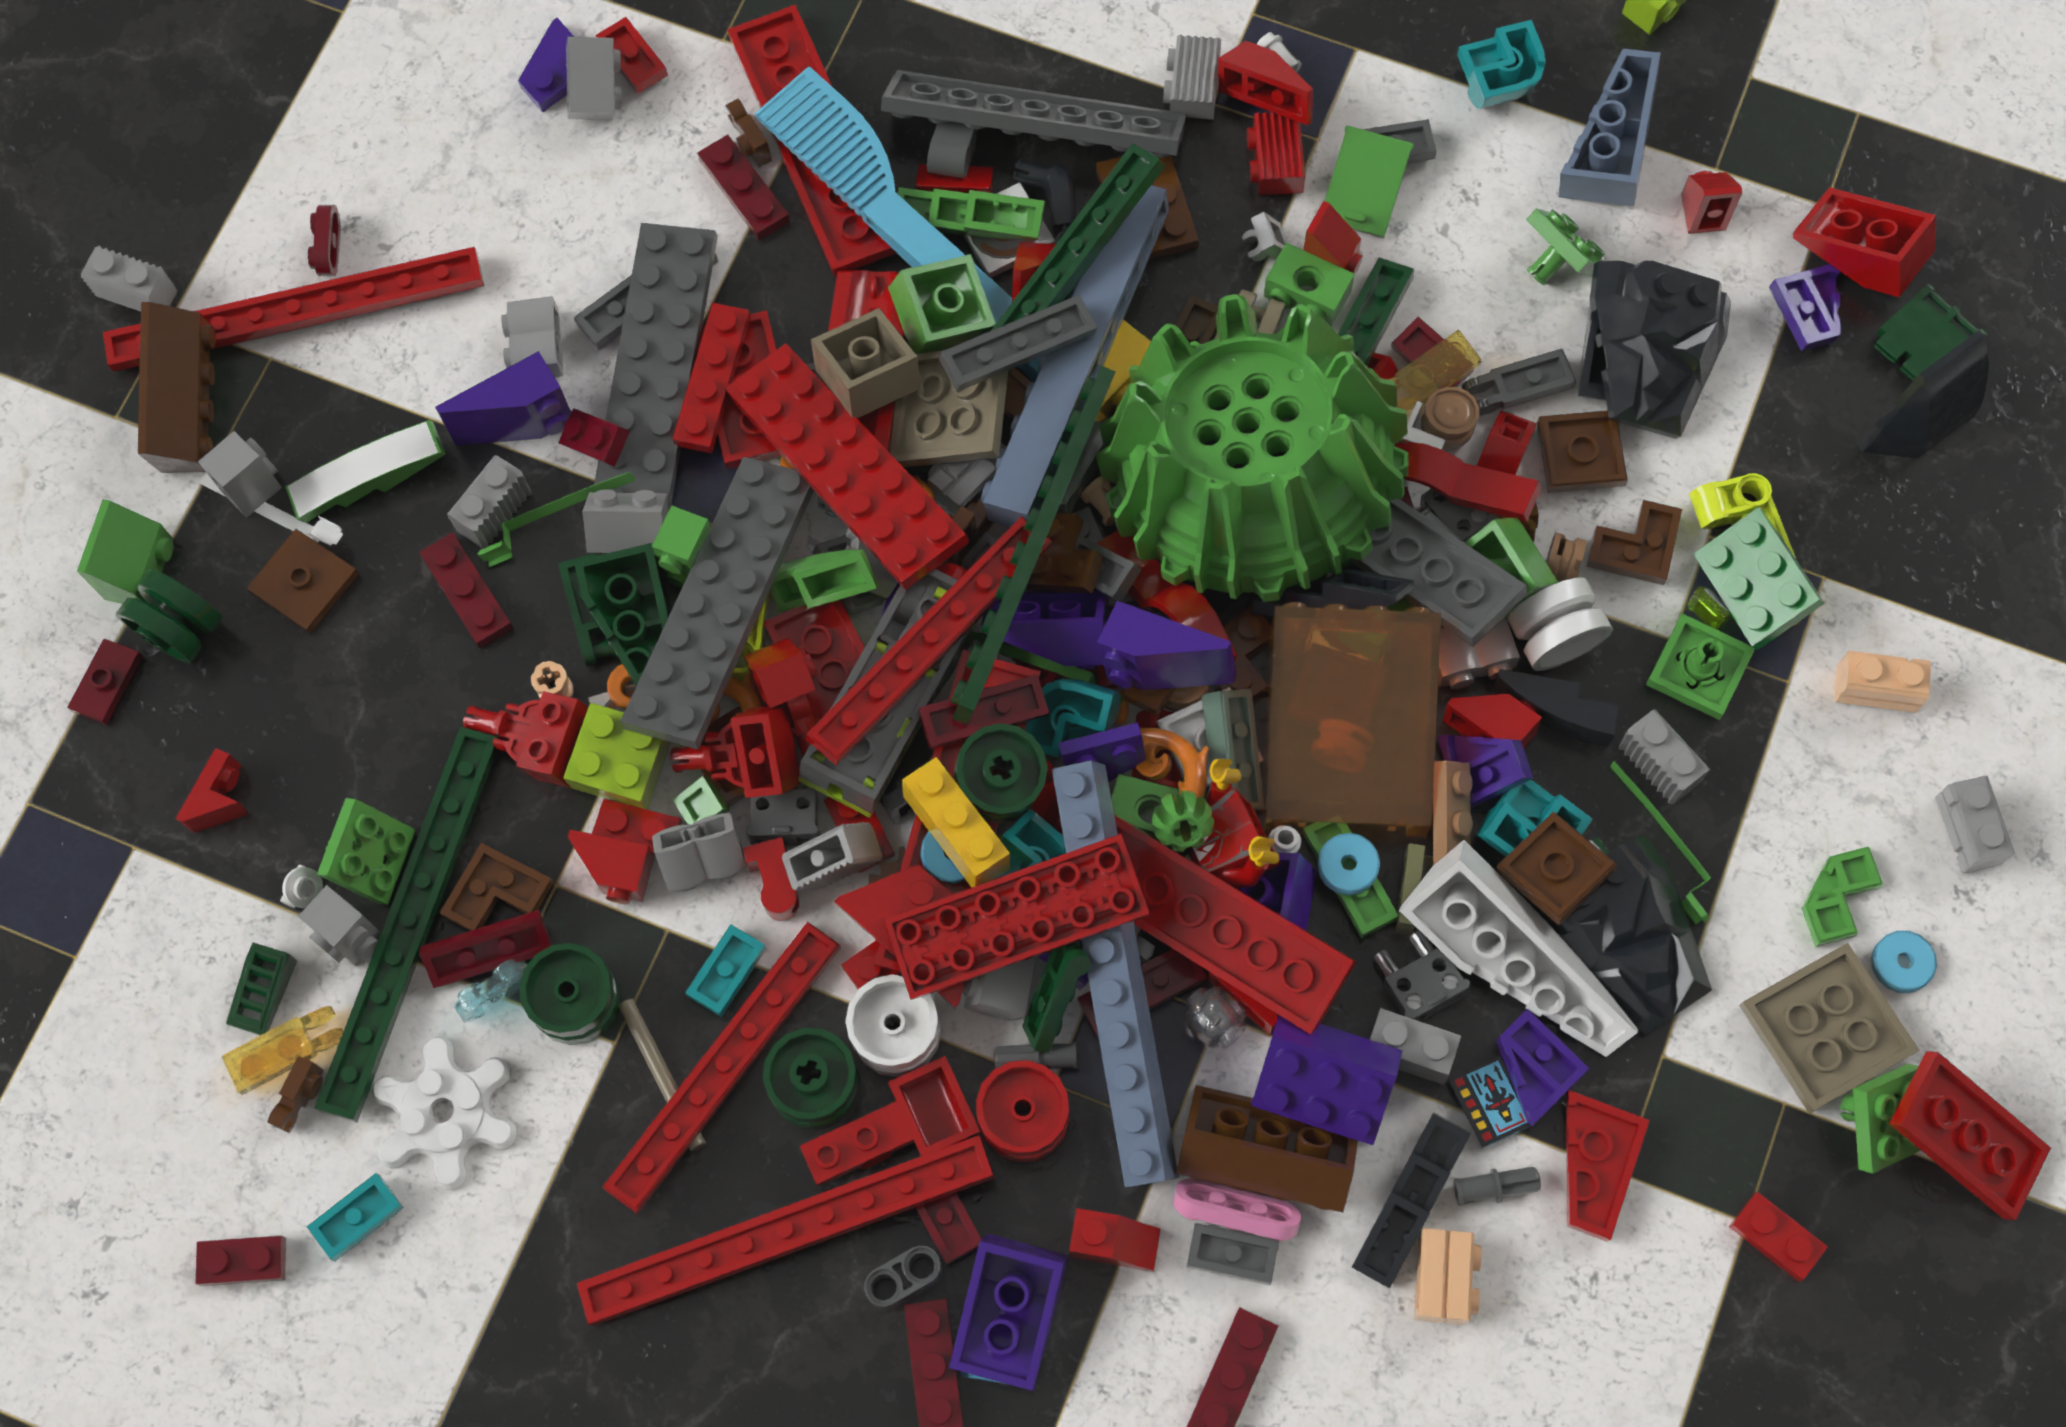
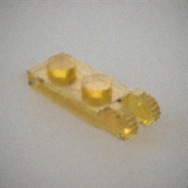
M1459 329L1397 372L1394 378L1389 379L1395 382L1397 391L1403 387L1408 394L1407 397L1397 402V408L1405 409L1407 413L1415 407L1417 401L1425 404L1429 396L1436 390L1449 387L1482 363L1479 355Z
M332 1006L321 1007L301 1018L295 1017L224 1054L222 1059L237 1092L244 1095L290 1071L298 1056L310 1060L318 1056V1052L327 1051L338 1045L343 1034L342 1028L329 1030L312 1040L307 1033V1030L316 1029L336 1016Z

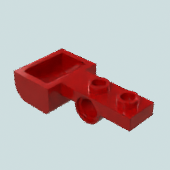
M946 1056L889 1081L888 1084L896 1100L895 1102L800 1145L818 1187L858 1168L864 1169L878 1164L889 1158L895 1151L914 1142L920 1155L924 1156L975 1136H981L978 1125Z

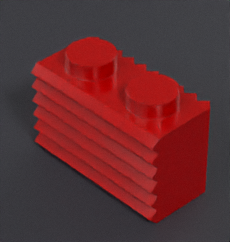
M1258 112L1254 114L1253 127L1247 128L1246 139L1247 149L1254 150L1255 160H1250L1249 172L1250 182L1257 183L1258 195L1303 193L1306 177L1300 123L1273 112H1264L1263 114Z

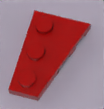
M1571 1090L1566 1092L1567 1227L1609 1242L1612 1239L1650 1120Z

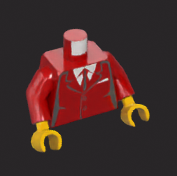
M1215 759L1210 765L1209 773L1213 782L1206 798V802L1212 809L1211 817L1214 819L1212 833L1208 837H1203L1204 845L1196 850L1192 847L1193 851L1185 855V857L1236 888H1252L1258 883L1265 871L1281 864L1278 853L1272 847L1275 844V840L1267 837L1251 803L1236 788L1232 789L1231 784L1238 783L1241 780L1242 775L1239 769L1230 768L1232 764L1231 759Z

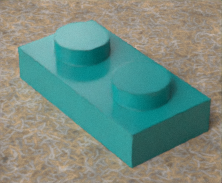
M730 924L685 994L722 1017L766 951L765 944Z
M375 1173L310 1223L307 1228L329 1259L336 1262L404 1207L381 1175Z

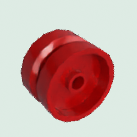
M1029 1060L1011 1061L994 1069L981 1084L976 1099L979 1129L987 1145L1000 1157L1018 1163L1038 1161L1052 1154L1064 1140L1070 1123L1068 1093L1060 1078L1048 1067ZM1021 1106L1022 1109L1027 1110L1031 1107V1111L1026 1116H1019L1016 1114V1108Z

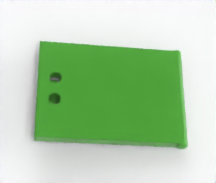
M1347 125L1325 202L1331 204L1353 230L1384 238L1414 144Z

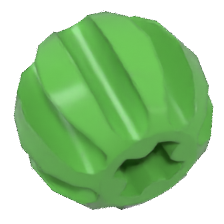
M1182 790L1177 796L1172 795L1170 792L1162 797V805L1154 808L1152 824L1155 826L1154 834L1163 845H1170V848L1176 852H1184L1188 847H1194L1196 850L1204 845L1203 837L1211 835L1214 825V819L1211 817L1212 809L1203 797L1196 798V794L1189 790Z

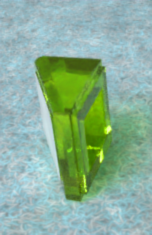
M1706 586L1698 587L1687 604V607L1706 625L1716 630H1719L1733 617L1723 600Z

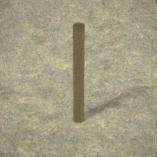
M628 999L619 1004L618 1007L660 1091L668 1103L678 1090V1087L634 1000ZM701 1132L689 1146L691 1151H696L706 1145Z

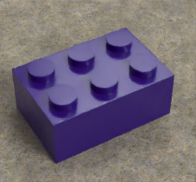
M1279 1015L1251 1106L1374 1145L1397 1077L1403 1050L1320 1024L1318 1029L1310 1035Z

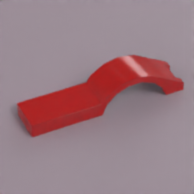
M1402 442L1394 445L1408 452V475L1404 477V480L1417 482L1432 488L1455 505L1508 518L1518 517L1520 521L1527 522L1542 489L1539 480L1467 464L1456 456L1427 444Z
M1118 531L1096 543L1135 563L1141 569L1128 593L1142 609L1148 606L1158 608L1175 622L1230 641L1216 612L1203 595L1186 583L1182 582L1175 586L1164 580L1161 574V565L1155 559L1140 560L1137 556L1133 540L1134 536L1121 537ZM1232 646L1233 658L1235 661L1237 658V654Z

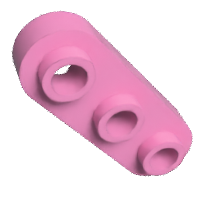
M1192 1178L1181 1180L1176 1185L1173 1205L1187 1219L1201 1220L1225 1226L1230 1230L1244 1231L1278 1241L1289 1240L1297 1235L1301 1213L1297 1207L1287 1201Z

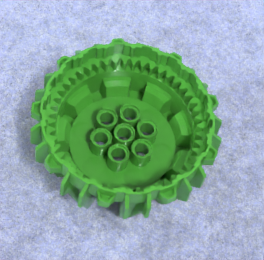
M1234 294L1219 300L1216 315L1218 339L1211 340L1202 345L1196 341L1189 343L1182 331L1171 323L1165 324L1156 333L1140 365H1132L1128 369L1131 383L1128 385L1114 416L1100 423L1099 429L1105 449L1097 453L1096 459L1101 477L1117 484L1105 494L1111 517L1115 518L1117 530L1121 537L1134 536L1133 540L1137 556L1140 560L1155 559L1157 561L1159 559L1162 562V578L1175 586L1185 580L1189 582L1194 581L1197 592L1204 593L1209 588L1230 593V598L1237 599L1242 592H1255L1263 602L1280 600L1283 591L1288 587L1299 585L1306 590L1311 587V581L1319 579L1331 571L1335 575L1342 573V561H1347L1350 558L1362 561L1373 550L1369 534L1372 530L1375 531L1377 528L1390 525L1391 508L1389 501L1401 499L1405 494L1404 477L1408 475V452L1394 445L1408 434L1407 414L1405 409L1397 408L1395 382L1380 378L1372 368L1369 369L1355 354L1353 336L1347 334L1340 337L1319 314L1302 304H1297L1292 308L1285 328H1281L1277 334L1258 333L1255 310H1252L1243 295ZM1258 395H1264V396H1265L1264 398H1261V399H1254V398H1253V397L1258 396ZM1218 407H1227L1226 409L1220 411L1214 410ZM1285 418H1295V420L1290 422L1282 421ZM1248 429L1256 430L1255 432L1250 434L1243 433ZM1208 441H1218L1213 445H1204ZM1277 452L1286 453L1285 455L1280 457L1271 456ZM1237 464H1246L1243 468H1233Z

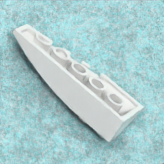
M1465 840L1460 842L1430 869L1400 907L1399 911L1459 969L1469 975L1473 972L1491 983L1490 987L1502 995L1506 993L1526 1004V1009L1539 1017L1544 1015L1560 1025V1030L1605 1057L1638 1033L1637 1027L1574 951L1540 914Z

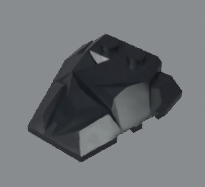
M1598 261L1594 263L1590 306L1591 312L1598 311L1601 333L1595 337L1597 348L1604 347L1607 369L1601 371L1609 420L1674 439L1682 436L1727 338L1731 300L1726 292L1721 291L1722 284L1720 281L1656 261H1643L1636 265L1625 261Z
M1645 834L1625 845L1621 844L1605 854L1617 864L1616 871L1560 925L1554 922L1535 904L1532 906L1599 980L1637 1027L1638 1033L1643 1037L1712 991L1670 867Z

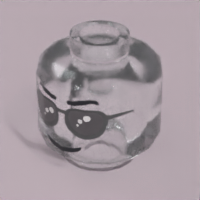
M1221 986L1213 987L1208 991L1201 987L1185 1003L1189 1008L1184 1019L1186 1026L1209 1048L1221 1046L1225 1049L1243 1034L1247 1027L1244 1023L1246 1017L1245 1009Z

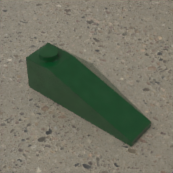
M652 543L574 561L581 597L636 686L670 615L664 578L651 547Z

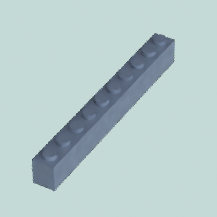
M1150 186L1081 277L1077 286L1067 296V300L1077 295L1081 296L1098 328L1094 335L1040 357L1039 374L1036 381L1030 382L1024 398L1025 406L1021 415L1017 414L1013 419L1010 429L1011 439L1007 448L1003 447L1000 450V455L996 460L997 471L992 482L987 481L983 488L981 502L984 504L989 521L1011 527L1021 516L1027 520L1032 507L1041 509L1045 499L1039 497L1038 493L1046 474L1051 476L1056 474L1058 466L1052 464V460L1060 441L1068 444L1072 433L1065 431L1074 408L1082 411L1086 401L1079 399L1087 377L1096 379L1101 365L1104 366L1168 215L1169 206L1166 189Z
M1086 761L1052 769L1066 853L1118 835L1106 766L1095 761ZM1130 922L1082 940L1083 950L1091 962L1087 973L1125 1188L1179 1178V1175L1176 1173L1175 1152L1134 923Z

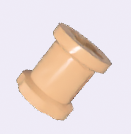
M1100 476L1085 488L1081 499L1084 503H1091L1103 517L1102 523L1105 527H1111L1115 525V518L1111 517L1105 494L1113 489V487L1111 486V481Z
M547 661L536 666L534 673L531 675V683L540 698L543 691L570 698L573 697V683L562 665L556 664L553 661ZM555 680L556 687L550 689L549 683Z

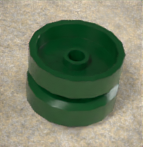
M148 568L137 583V589L146 601L127 597L116 612V617L153 647L184 663L191 664L202 649L200 640L191 631L201 635H212L222 621L223 616L207 601L181 583L159 571Z
M999 723L982 727L967 738L956 758L952 778L984 820L1000 823L1017 819L1031 809L1045 786L1048 767L1044 750L1033 735L1018 726ZM994 769H1002L1006 774V780H1003L1000 775L993 776L991 772Z
M564 943L546 948L537 953L525 967L519 984L520 1003L528 1018L553 1041L568 1045L588 1043L604 1034L616 1019L619 1009L618 1005L620 1004L619 985L602 958L588 947ZM569 992L573 994L572 996L565 998Z
M802 1028L787 1033L772 1046L764 1062L763 1082L769 1099L786 1121L800 1128L820 1130L837 1124L851 1112L859 1097L860 1076L850 1049L838 1036L824 1029ZM818 1075L820 1077L819 1079H812L810 1084L806 1085V1080L809 1076Z

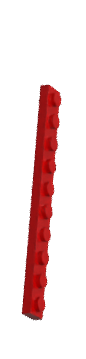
M470 247L194 312H199L214 327L216 341L215 347L210 348L211 350L483 287L484 281L477 250L475 247ZM141 323L103 332L107 364L113 372L140 366Z
M979 1135L581 1281L577 1283L587 1322L591 1326L601 1324L994 1179L995 1177L982 1139Z

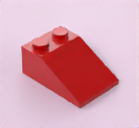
M1829 187L1794 230L1793 239L1862 287L1900 297L1935 252L1936 215Z

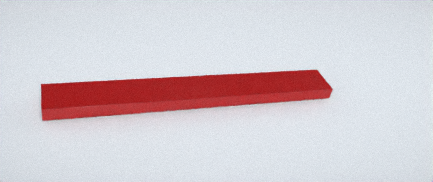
M1021 516L806 734L805 739L837 766L999 600L995 595L1003 576L1007 575L1011 578L1013 576L1016 566L1009 562L1018 541L1026 543L1031 532L1024 530L1027 520ZM1047 537L1038 559L1050 548L1052 541Z
M807 921L602 1187L603 1190L634 1213L638 1214L841 949L839 943Z

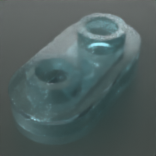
M513 959L505 961L494 969L492 977L481 984L476 982L463 988L458 993V1001L454 1005L462 1021H474L520 992L519 984L524 969L527 966L526 962H515Z

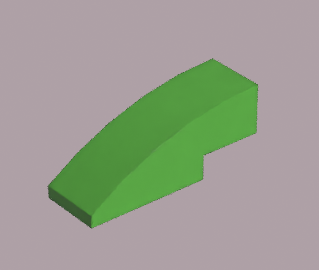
M863 549L842 550L816 554L782 563L770 591L779 611L784 612L807 605L808 609L877 589L879 583Z

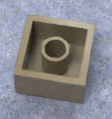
M880 308L811 339L817 374L839 399L852 418H859L921 389L917 355Z

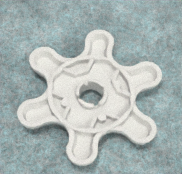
M436 1036L428 1040L423 1048L425 1068L417 1079L406 1082L399 1080L395 1076L388 1075L378 1079L373 1086L372 1093L375 1101L382 1106L394 1109L400 1119L396 1133L384 1140L380 1145L378 1157L380 1162L386 1167L399 1168L415 1155H427L435 1163V1178L439 1186L446 1190H455L461 1187L467 1178L465 1157L471 1147L477 1144H487L495 1149L504 1150L511 1147L517 1139L518 1132L515 1124L508 1119L496 1116L490 1107V1099L493 1093L509 1081L511 1068L504 1059L493 1057L486 1060L476 1070L464 1071L458 1068L455 1063L453 1043L448 1038ZM450 1100L454 1106L452 1117L446 1122H436L433 1117V1107L442 1101Z

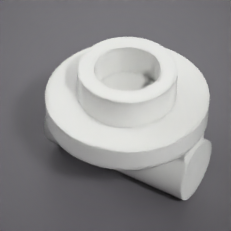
M298 865L284 879L282 887L283 896L280 902L292 908H306L323 889L321 877L317 875L315 870Z

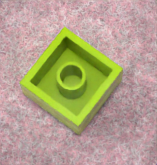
M590 702L563 777L572 789L648 810L671 742L625 730L620 722L624 712Z

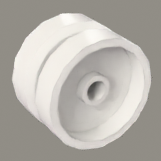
M1572 578L1549 586L1523 601L1509 614L1507 620L1515 636L1519 640H1529L1523 651L1535 671L1548 670L1568 663L1591 651L1612 633L1613 628L1604 611L1592 608L1597 598L1585 578Z
M887 975L874 978L859 988L850 1001L845 1021L849 1040L861 1062L877 1074L900 1077L928 1064L938 1050L941 1027L935 1001L930 995L910 1000L903 976ZM895 1021L901 1023L895 1030H889L886 1027L888 1024L894 1027Z

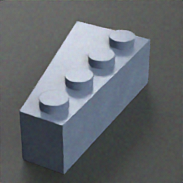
M1622 49L1603 87V93L1597 104L1594 105L1589 115V121L1582 135H1579L1568 163H1565L1560 173V198L1635 206L1658 79L1660 52Z

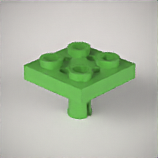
M1536 208L1526 220L1550 246L1527 268V271L1531 275L1535 274L1534 278L1544 286L1566 261L1578 273L1593 276L1594 263L1603 261L1604 251L1591 239L1585 241L1576 233L1579 226L1565 213L1560 215L1553 209L1547 212Z
M1681 613L1646 685L1720 720L1755 648ZM1677 655H1680V656H1679V659H1680L1679 662H1678L1677 659H1676V656H1677ZM1717 673V677L1721 678L1723 676V680L1717 681L1713 676ZM1686 682H1689L1691 686H1695L1696 684L1697 687L1695 689H1691L1687 686Z
M345 798L317 875L377 904L388 905L416 830L357 799ZM384 855H386V857H387V861H386L385 864H383L384 859H385V858H384Z
M1906 1064L1853 1088V1094H1848L1843 1098L1840 1109L1851 1111L1852 1114L1842 1112L1840 1113L1841 1117L1846 1121L1855 1122L1859 1170L1875 1173L1921 1151L1889 1124L1918 1066Z

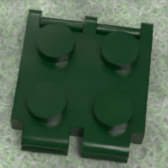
M1928 283L1883 324L1876 334L1880 339L1874 347L1893 364L1903 357L1906 362L1900 370L1912 381L1921 372L1970 337L1954 324L1953 320L1957 321L1972 335L1978 331L1974 325L1960 314L1962 310L1957 305L1954 307L1950 306L1934 292L1936 287L1931 283ZM1929 297L1934 303H1936L1941 309H1943L1946 312V314L1944 315L1926 298ZM1983 328L1980 329L1986 337L1988 332Z

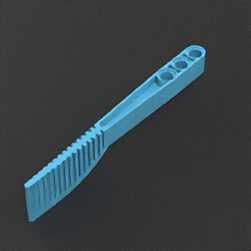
M808 66L754 114L800 161H803L815 175L817 174L822 182H825L830 189L832 188L833 192L837 196L839 195L844 203L847 202L848 207L854 209L859 217L862 216V220L912 268L965 256L895 192L894 177L888 157L872 127L850 102L811 67ZM975 265L995 323H997L1012 303V297ZM1040 357L1017 367L1033 382L1036 381L1039 374Z

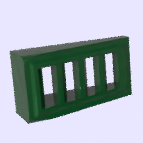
M252 942L244 962L226 1024L266 1037L297 960L286 952ZM264 961L276 964L275 971L262 968ZM258 977L270 980L271 984L268 988L255 984ZM254 993L266 997L265 1004L249 1000L250 994ZM244 1009L261 1013L260 1020L242 1016Z

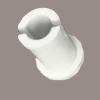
M1269 32L1258 41L1257 45L1275 51L1296 72L1301 68V62L1282 44V37L1280 35H1274L1272 32Z
M1290 826L1276 827L1269 835V838L1275 840V844L1272 845L1275 852L1297 853L1301 846L1299 833Z

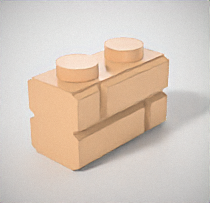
M1847 651L1843 659L1837 664L1835 702L1916 713L1929 699L1930 661L1919 659L1908 661L1907 658Z
M1429 1228L1420 1231L1418 1236L1414 1320L1466 1325L1471 1321V1314L1478 1315L1480 1291L1478 1288H1472L1473 1271H1480L1482 1248L1481 1245H1474V1233Z

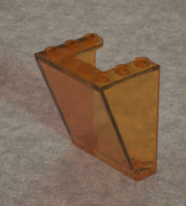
M1287 603L1282 607L1275 606L1268 646L1264 831L1272 832L1276 827L1283 826L1284 823L1297 822V827H1306L1308 821L1387 825V831H1396L1397 826L1406 827V837H1427L1432 820L1441 613H1431L1429 609L1422 607L1410 608L1405 612L1389 611L1384 606H1370L1365 608V610L1348 609L1347 606L1341 604H1330L1324 608H1307L1302 603Z

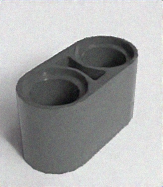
M951 121L945 124H937L929 147L927 173L966 178L975 151L977 129L968 128L964 123Z
M917 1246L909 1249L874 1269L867 1276L864 1284L866 1297L875 1308L881 1311H891L902 1306L939 1283L943 1272L940 1258L933 1249L927 1246ZM927 1257L934 1262L932 1274L923 1279L914 1277L911 1273L913 1262L918 1258ZM882 1279H891L896 1283V1292L888 1300H879L874 1296V1287Z

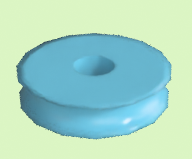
M1345 833L1338 834L1325 843L1320 851L1317 866L1319 876L1328 888L1339 894L1355 895L1367 890L1374 883L1379 872L1380 860L1378 851L1369 840L1361 835ZM1345 858H1351L1355 861L1356 868L1346 870L1342 867L1341 861Z
M1895 931L1887 934L1876 944L1871 956L1872 970L1878 981L1887 989L1898 993H1913L1922 989L1933 979L1937 968L1936 954L1931 944L1921 935L1911 931ZM1899 955H1904L1910 960V968H1903L1899 965Z

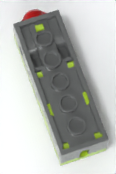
M944 563L937 566L905 590L901 585L899 586L832 707L967 572L964 568L954 563ZM978 621L837 766L810 744L800 763L798 781L871 818L922 725L918 712L919 707L934 703Z

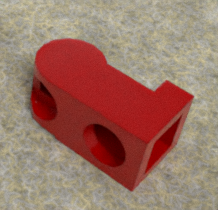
M780 837L743 847L745 861L750 873L760 870L763 888L760 893L761 902L767 914L777 921H787L793 918L798 912L800 904L798 892L792 889L782 860L783 853L787 852L783 838Z

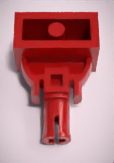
M787 638L746 654L743 657L757 693L769 708L779 704H787L792 735L796 739L802 757H804L810 746V743L805 739L806 734L822 719L818 712H811L806 696L807 693L816 690L812 678L817 676V671L809 653L805 654L802 646L796 647Z
M543 691L540 700H531L522 705L506 704L505 709L512 714L502 710L497 713L480 709L476 706L468 707L466 713L474 716V719L464 716L463 727L498 737L499 739L494 738L493 746L496 749L506 751L517 763L516 767L534 779L571 789L563 777L588 710L585 704L575 698Z
M787 704L777 705L769 708V706L749 708L732 717L731 722L726 724L721 731L708 732L705 735V742L711 743L700 745L699 749L673 747L670 752V761L679 760V763L671 765L675 773L706 769V771L720 769L711 774L712 779H727L731 783L743 787L745 798L784 794L801 783L798 781L799 768Z

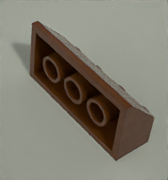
M141 302L138 455L161 473L205 472L198 461L213 449L212 439L208 437V423H212L214 420V406L212 400L209 399V385H213L215 381L214 366L210 362V348L215 347L216 341L214 327L199 312L153 302Z
M1199 1085L1195 1086L1178 1161L1177 1174L1186 1175L1195 1180H1207L1228 1185L1237 1190H1249L1270 1195L1279 1200H1292L1313 1205L1321 1210H1334L1344 1213L1354 1173L1358 1140L1251 1106L1253 1100L1251 1097Z

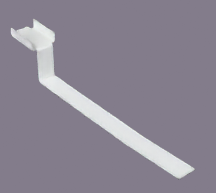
M205 472L198 483L225 496ZM266 502L254 511L292 531L298 529L317 543L322 541L330 546L332 544L336 545L343 535L340 526L318 516L320 521L315 526L297 520L296 517Z

